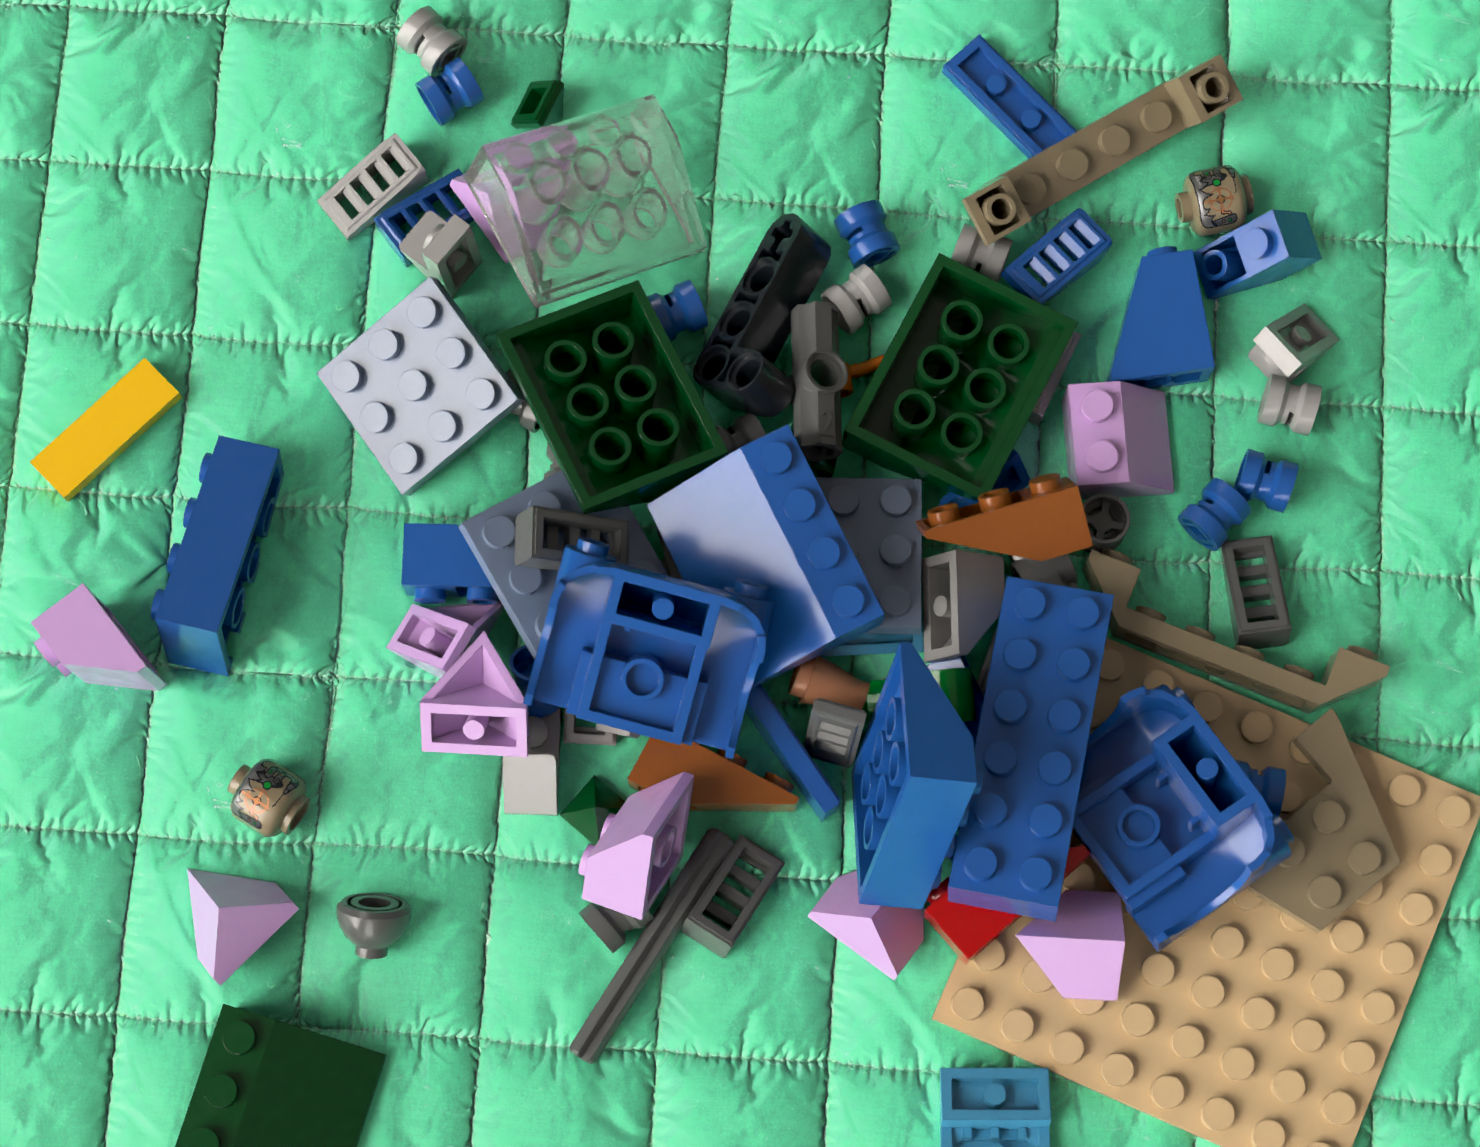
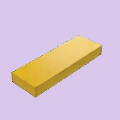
M144 358L32 459L30 463L69 502L181 400L182 396Z

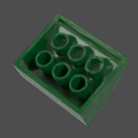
M939 253L844 430L842 447L887 470L912 479H922V482L979 502L978 496L992 490L1079 322Z
M639 280L496 333V340L584 514L652 502L728 455L729 452Z
M223 1004L175 1147H357L387 1055Z

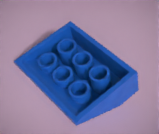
M788 424L738 448L647 504V508L683 580L724 591L725 587H735L737 579L752 581L768 588L766 596L776 601L766 638L765 657L763 664L760 663L752 688L883 624L885 614Z
M900 641L853 765L851 778L859 904L923 909L931 889L939 887L944 858H951L953 855L955 833L958 826L964 827L967 823L972 794H979L981 791L984 769L982 761L975 760L972 734L911 642Z

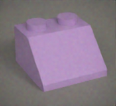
M1122 381L1068 384L1061 401L1068 479L1078 485L1081 500L1088 499L1099 493H1110L1117 497L1173 494L1174 482L1165 392Z
M83 583L30 622L41 636L34 642L35 646L52 667L56 666L65 677L73 672L81 680L89 684L160 691L167 686L166 682L106 604Z
M682 772L634 793L627 798L617 814L610 813L608 815L599 841L596 845L589 844L580 860L579 874L585 876L582 899L640 920L643 919L683 857L694 781L693 774Z

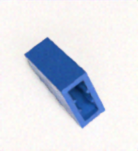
M1174 246L1153 249L1147 253V256H1142L1135 272L1106 382L1122 381L1150 389L1208 381L1215 368L1193 249L1177 251V248Z

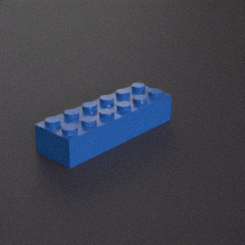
M1007 576L974 748L975 760H980L983 763V783L980 793L972 794L966 825L959 827L948 884L949 902L1056 922L1114 595Z

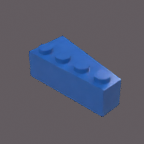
M219 435L213 454L207 452L204 455L199 472V481L202 485L198 497H191L187 502L183 518V526L186 528L182 542H175L170 550L167 562V572L170 573L165 590L159 588L156 591L151 607V619L156 621L168 663L229 677L234 658L228 655L226 645L230 632L240 634L246 615L243 611L245 602V589L242 588L243 583L255 582L260 558V543L255 542L256 536L267 537L284 476L280 449Z

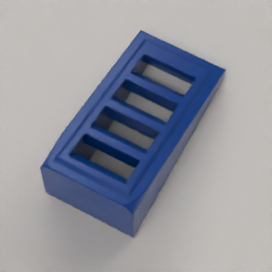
M459 168L391 206L374 218L378 231L407 268L413 263L399 248L401 241L406 237L400 226L407 222L413 228L419 221L416 215L422 211L424 213L433 211L440 216L432 206L434 202L440 200L451 216L445 219L447 222L454 214L468 224L474 221L468 210L464 208L460 211L447 194L453 190L449 185L451 180L463 175Z
M1078 208L1008 265L1001 273V276L1015 291L1045 305L1100 263L1112 246V239L1084 210ZM1058 245H1060L1075 260V262ZM1043 256L1060 273V275L1042 258ZM1028 267L1047 284L1045 288L1026 270Z

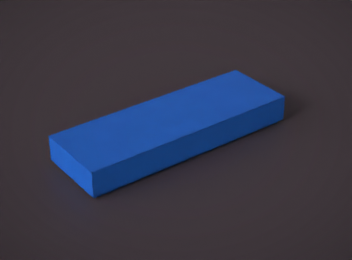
M980 34L943 66L942 73L1028 159L1077 131Z
M758 685L752 688L745 713L820 821H824L837 812L841 799L763 687Z

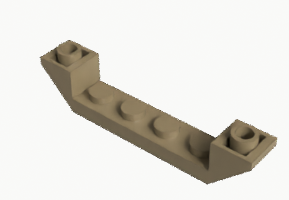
M1221 54L1216 55L1155 86L991 179L961 201L985 246L990 245L1032 221L1030 217L1184 129L1207 121L1242 101L1243 97Z
M1102 549L1101 553L1091 550L1082 571L1091 591L1114 595L1108 626L1112 637L1307 714L1376 686L1387 677L1390 666L1378 662L1379 657L1377 654L1368 649L1351 645L1347 649L1340 647L1330 656L1321 682L1318 683L1313 681L1315 675L1304 668L1290 664L1280 668L1265 662V655L1253 648L1235 645L1234 649L1214 642L1215 635L1205 629L1187 625L1184 630L1166 623V616L1154 609L1144 606H1137L1136 610L1128 608L1127 604L1141 568L1130 565L1132 560L1125 554L1111 549Z

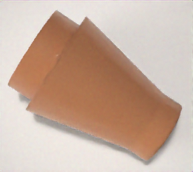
M819 655L794 668L788 694L799 697V703L813 705L815 699L821 698L862 710L867 693L869 692L870 683L858 679Z

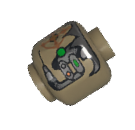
M1223 165L1188 174L1184 180L1183 192L1175 194V207L1179 221L1181 223L1189 222L1191 229L1198 236L1205 237L1233 231L1244 225L1247 215L1252 214L1254 211V197L1247 175H1239L1232 166Z
M262 759L252 768L244 764L233 776L228 786V792L233 794L230 806L232 815L264 837H275L281 832L289 835L298 826L311 802L310 798L306 796L307 786L305 780L273 759Z

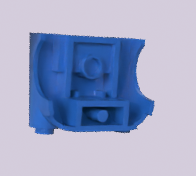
M579 537L577 545H565L523 704L531 706L533 700L566 708V713L594 723L678 745L683 743L691 746L692 742L722 749L725 750V757L733 759L753 681L760 663L763 664L766 653V638L776 602L774 599L766 596L768 588L752 581L737 579L735 587H725L724 591L617 563V559L608 554L610 545L598 540Z
M1162 684L1154 689H1145V686L1127 692L1120 697L1113 713L1097 729L1089 734L1072 831L1082 845L1087 848L1090 856L1126 903L1127 912L1157 952L1161 951L1267 872L1292 856L1289 844L1294 841V837L1288 826L1277 814L1273 815L1263 796L1180 687L1177 686L1171 690L1167 685Z

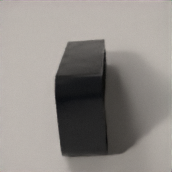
M794 213L785 214L772 223L767 230L693 369L695 382L733 411L751 413L762 417H773L781 413L789 405L795 392V385L792 379L777 368L774 363L791 333L792 309L798 304L807 303L831 256L829 243L798 215Z

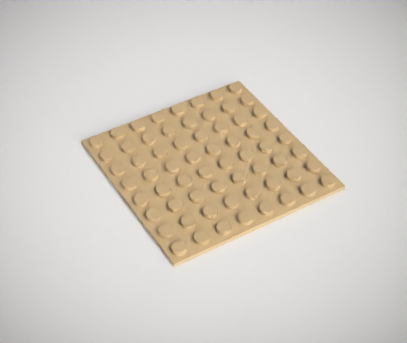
M1106 637L1089 734L1097 729L1113 713L1120 697L1127 692L1145 686V689H1154L1165 684L1171 690L1178 686L1187 694L1195 709L1234 760L1248 762L1252 769L1258 770V775L1268 766L1285 769L1286 786L1279 815L1283 821L1287 820L1328 785L1324 777L1292 742L1311 724ZM1349 741L1401 863L1322 931L1316 933L1257 897L1258 894L1246 888L1168 946L1157 952L1127 912L1126 903L1121 898L1125 947L1117 1001L1062 998L1052 982L1016 937V934L1034 919L1033 917L1022 916L968 964H965L959 956L957 957L932 1020L1036 1066L1049 1068V1071L1220 1147H1352L1480 818V796ZM1072 831L1069 848L1081 846L1082 843ZM1090 855L1083 864L1063 880L1061 894L1065 890L1117 892Z

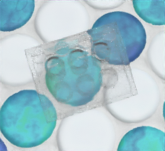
M654 94L482 145L464 176L466 183L535 308L704 252L707 248L678 136Z

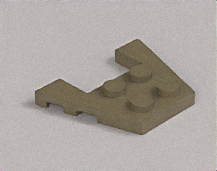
M1332 708L1292 741L1324 777L1328 785L1284 821L1294 837V841L1289 844L1292 856L1247 887L1258 894L1257 897L1316 933L1322 931L1401 863L1340 720Z

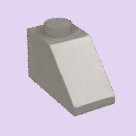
M955 549L922 559L924 662L935 663L968 655L1000 616L1005 590L1004 557Z

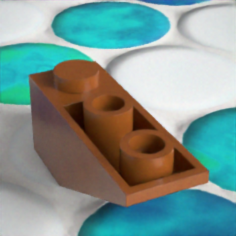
M1058 473L1035 477L1028 482L1029 488L1012 493L1009 492L1008 488L984 492L978 496V503L961 508L958 507L957 503L936 506L927 511V518L915 521L917 529L926 539L1038 561H1045L1093 546L1078 485L1067 477L1060 478Z
M650 737L627 778L631 788L641 791L682 772L693 774L694 781L689 811L795 812L799 805V797L792 794L794 785L787 780L770 772H766L762 778L745 769L747 761L735 753L733 759L725 757V750L718 749L717 753H714L696 742H692L691 746L683 743L678 745Z

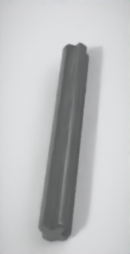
M710 828L706 831L655 911L654 918L646 925L572 1041L570 1051L583 1061L593 1064L598 1060L678 934L692 908L732 849L734 841L727 834L716 828Z

